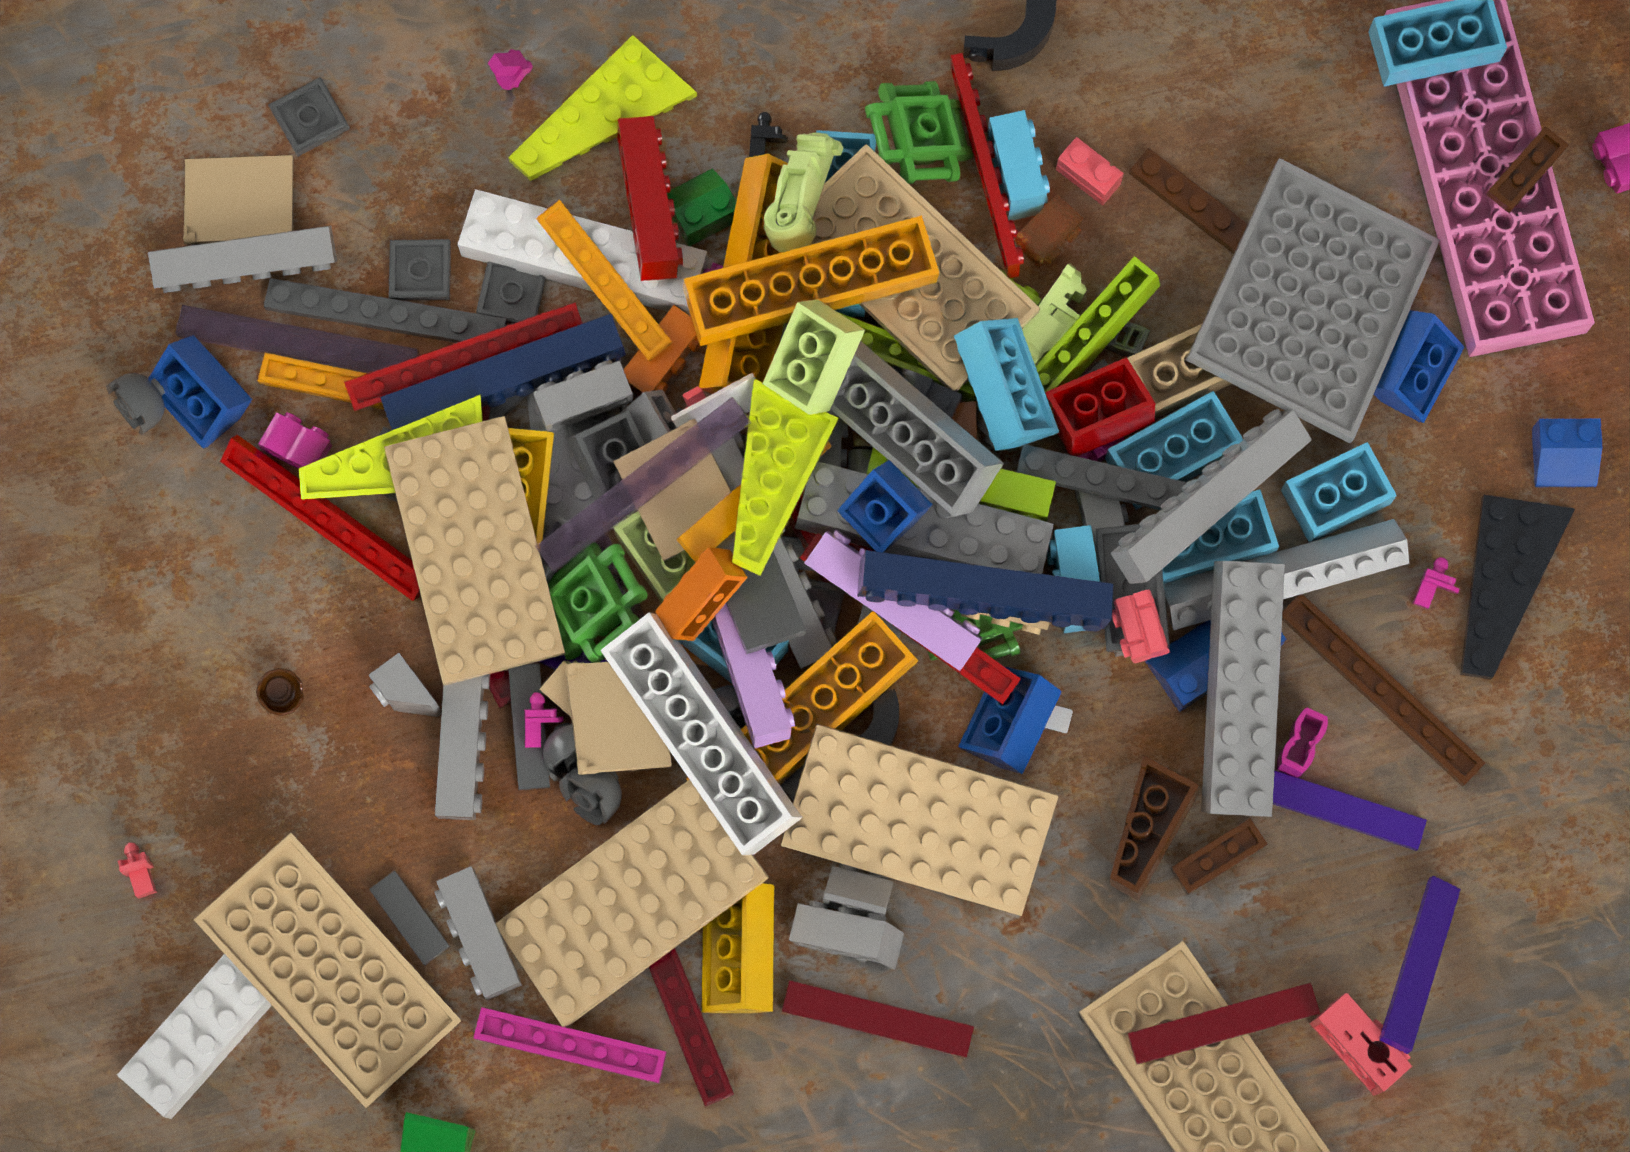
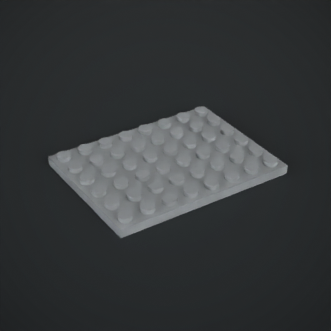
M1279 158L1186 361L1285 411L1294 410L1299 418L1351 443L1357 434L1440 240Z

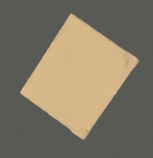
M293 155L185 159L184 244H205L294 231Z
M696 419L688 420V422L613 461L663 561L685 551L676 539L732 492Z
M609 662L570 663L565 665L578 774L585 775L599 772L671 767L670 750Z

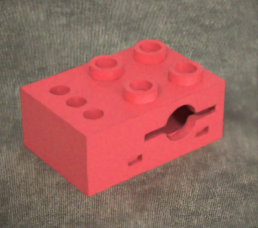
M1348 993L1337 998L1309 1023L1373 1096L1385 1092L1412 1067L1408 1061L1410 1059L1409 1054L1379 1040L1383 1025L1377 1019L1372 1021Z

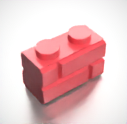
M1077 137L1060 155L1056 170L1102 206L1121 185L1124 174L1115 166H1110L1109 161Z
M1150 589L1114 600L1116 609L1112 610V619L1116 628H1122L1125 638L1119 641L1125 658L1130 656L1133 663H1139L1170 653Z

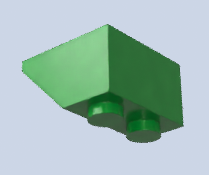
M713 168L671 189L670 193H667L668 199H673L675 215L672 219L678 224V229L688 246H692L732 225L736 199L726 182Z
M406 1112L400 1152H470L475 1130L467 1126Z

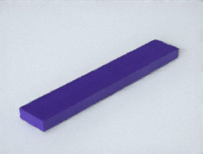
M1274 770L1273 805L1415 851L1419 849L1427 822L1426 819Z
M1435 876L1428 879L1379 1038L1380 1041L1406 1054L1413 1049L1461 890Z

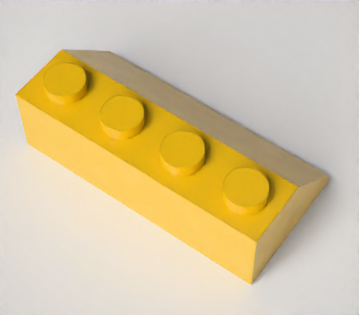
M508 428L539 552L541 553L554 432Z
M760 884L703 926L702 1013H761L773 1011L774 885Z

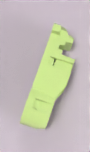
M826 133L799 134L796 139L797 151L788 150L787 152L788 165H783L774 203L768 207L764 215L766 235L771 245L779 252L808 246L816 236V224L813 216L833 157L841 156L843 151L841 142L831 138Z
M1070 263L1067 264L1057 281L1039 304V313L1022 328L1035 366L1080 317L1079 314L1067 306V303L1071 299L1080 303L1087 290L1085 285L1081 283V272L1076 270V267Z

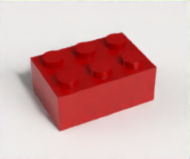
M1127 357L1045 392L1059 430L1057 434L1072 456H1080L1155 423L1156 403Z

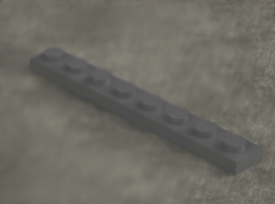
M272 278L269 280L264 308L268 311L454 343L507 325L505 318Z

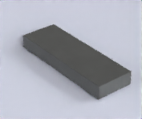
M393 871L369 889L424 966L450 948V945L396 871Z

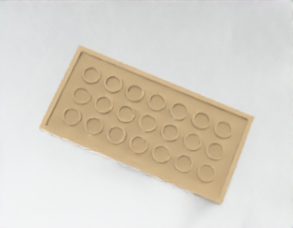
M866 144L824 183L813 216L816 224V236L810 245L922 215L939 270L936 283L859 303V305L946 388L957 392L969 380L962 357L958 353L954 335L980 321L1018 318L1020 326L1023 328L1039 313L1040 307Z
M505 416L384 446L443 685L565 655Z
M816 724L793 800V805L802 818L784 831L780 845L1022 916L1058 795Z
M689 779L496 922L500 934L562 1027L567 1028L766 881L769 876L754 855H742Z
M291 832L193 919L365 1108L373 1103L461 1022L460 1018Z
M1184 941L1079 1011L1088 1028L1174 1152H1330L1248 1034L1139 1065L1135 1064L1127 1037L1128 1033L1228 1006Z

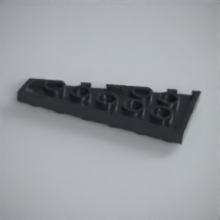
M1491 495L1482 496L1460 675L1489 680L1494 677L1575 511L1574 508Z

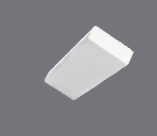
M751 373L671 416L673 423L678 428L688 422V420L696 419L703 436L731 422L750 411L752 386L756 378Z

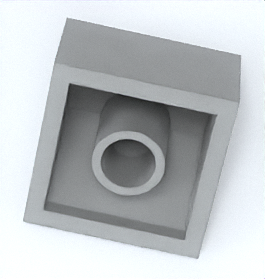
M400 653L369 674V677L374 682L369 687L384 707L390 704L394 711L435 717L442 714L435 700Z
M841 863L839 867L832 866L823 897V903L827 904L828 908L838 910L839 907L850 908L857 911L856 915L867 917L868 913L886 915L894 881L888 880L886 876L870 872V875L857 872L858 868Z

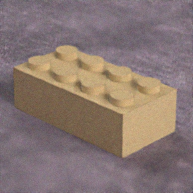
M1202 324L1128 357L1131 365L1156 403L1155 419L1192 403L1212 391L1216 392L1232 384L1186 361Z

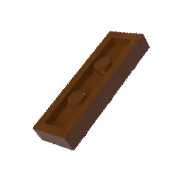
M1545 126L1488 190L1486 195L1510 214L1563 154L1569 144Z
M1249 818L1170 869L1188 895L1268 844L1252 819Z

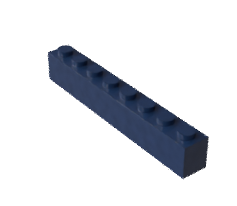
M608 314L380 398L391 429L394 430L480 394L481 407L487 405L489 407H496L505 403L507 398L515 395L518 397L527 396L544 383L555 382L557 384L574 372H590L592 367L611 360L613 363L617 362L626 353L612 314Z
M865 550L860 560L857 596L866 597L867 601L875 603L888 600L896 601L898 605L904 607H912L918 604L926 605L934 611H944L948 608L959 610L961 614L965 615L985 613L990 614L995 619L1015 617L1021 618V621L1025 623L1045 621L1052 622V625L1056 627L1075 625L1083 626L1082 628L1086 631H1100L1112 620L1113 584Z

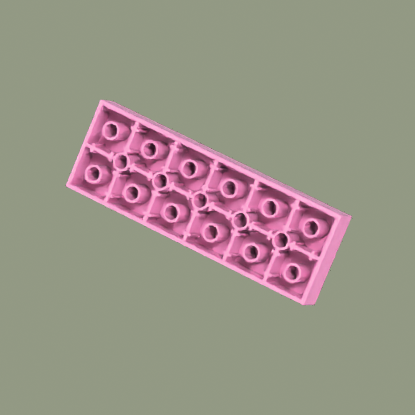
M1435 0L1386 10L1385 15L1454 0ZM1493 0L1507 45V49L1500 62L1397 84L1436 235L1440 240L1439 246L1469 357L1586 334L1595 323L1552 166L1510 214L1486 195L1494 183L1542 130L1506 0Z

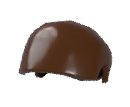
M277 668L267 671L257 683V700L260 706L270 714L284 716L293 713L304 700L302 681L294 672L288 669Z

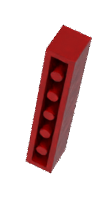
M654 116L619 118L617 142L640 280L650 281L677 278L678 266H683V253L681 247L676 248L675 241H679L678 224L672 223L671 219L675 215L673 199H668L667 193H670L669 175L663 174V169H666L665 151H659V146H662L661 128H655Z

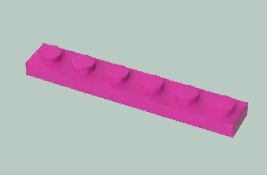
M481 1007L473 1037L476 1040L658 1084L667 1054L666 1051Z

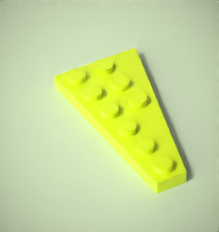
M632 35L508 157L509 162L532 181L563 165V162L578 154L581 156L589 152L590 148L616 138L619 118L655 116L661 112L666 113L674 109L673 106L697 97V92Z
M754 379L752 386L732 563L761 576L838 422V417L827 412L809 415L756 379Z
M481 394L299 468L301 499L396 493L384 446L482 422Z

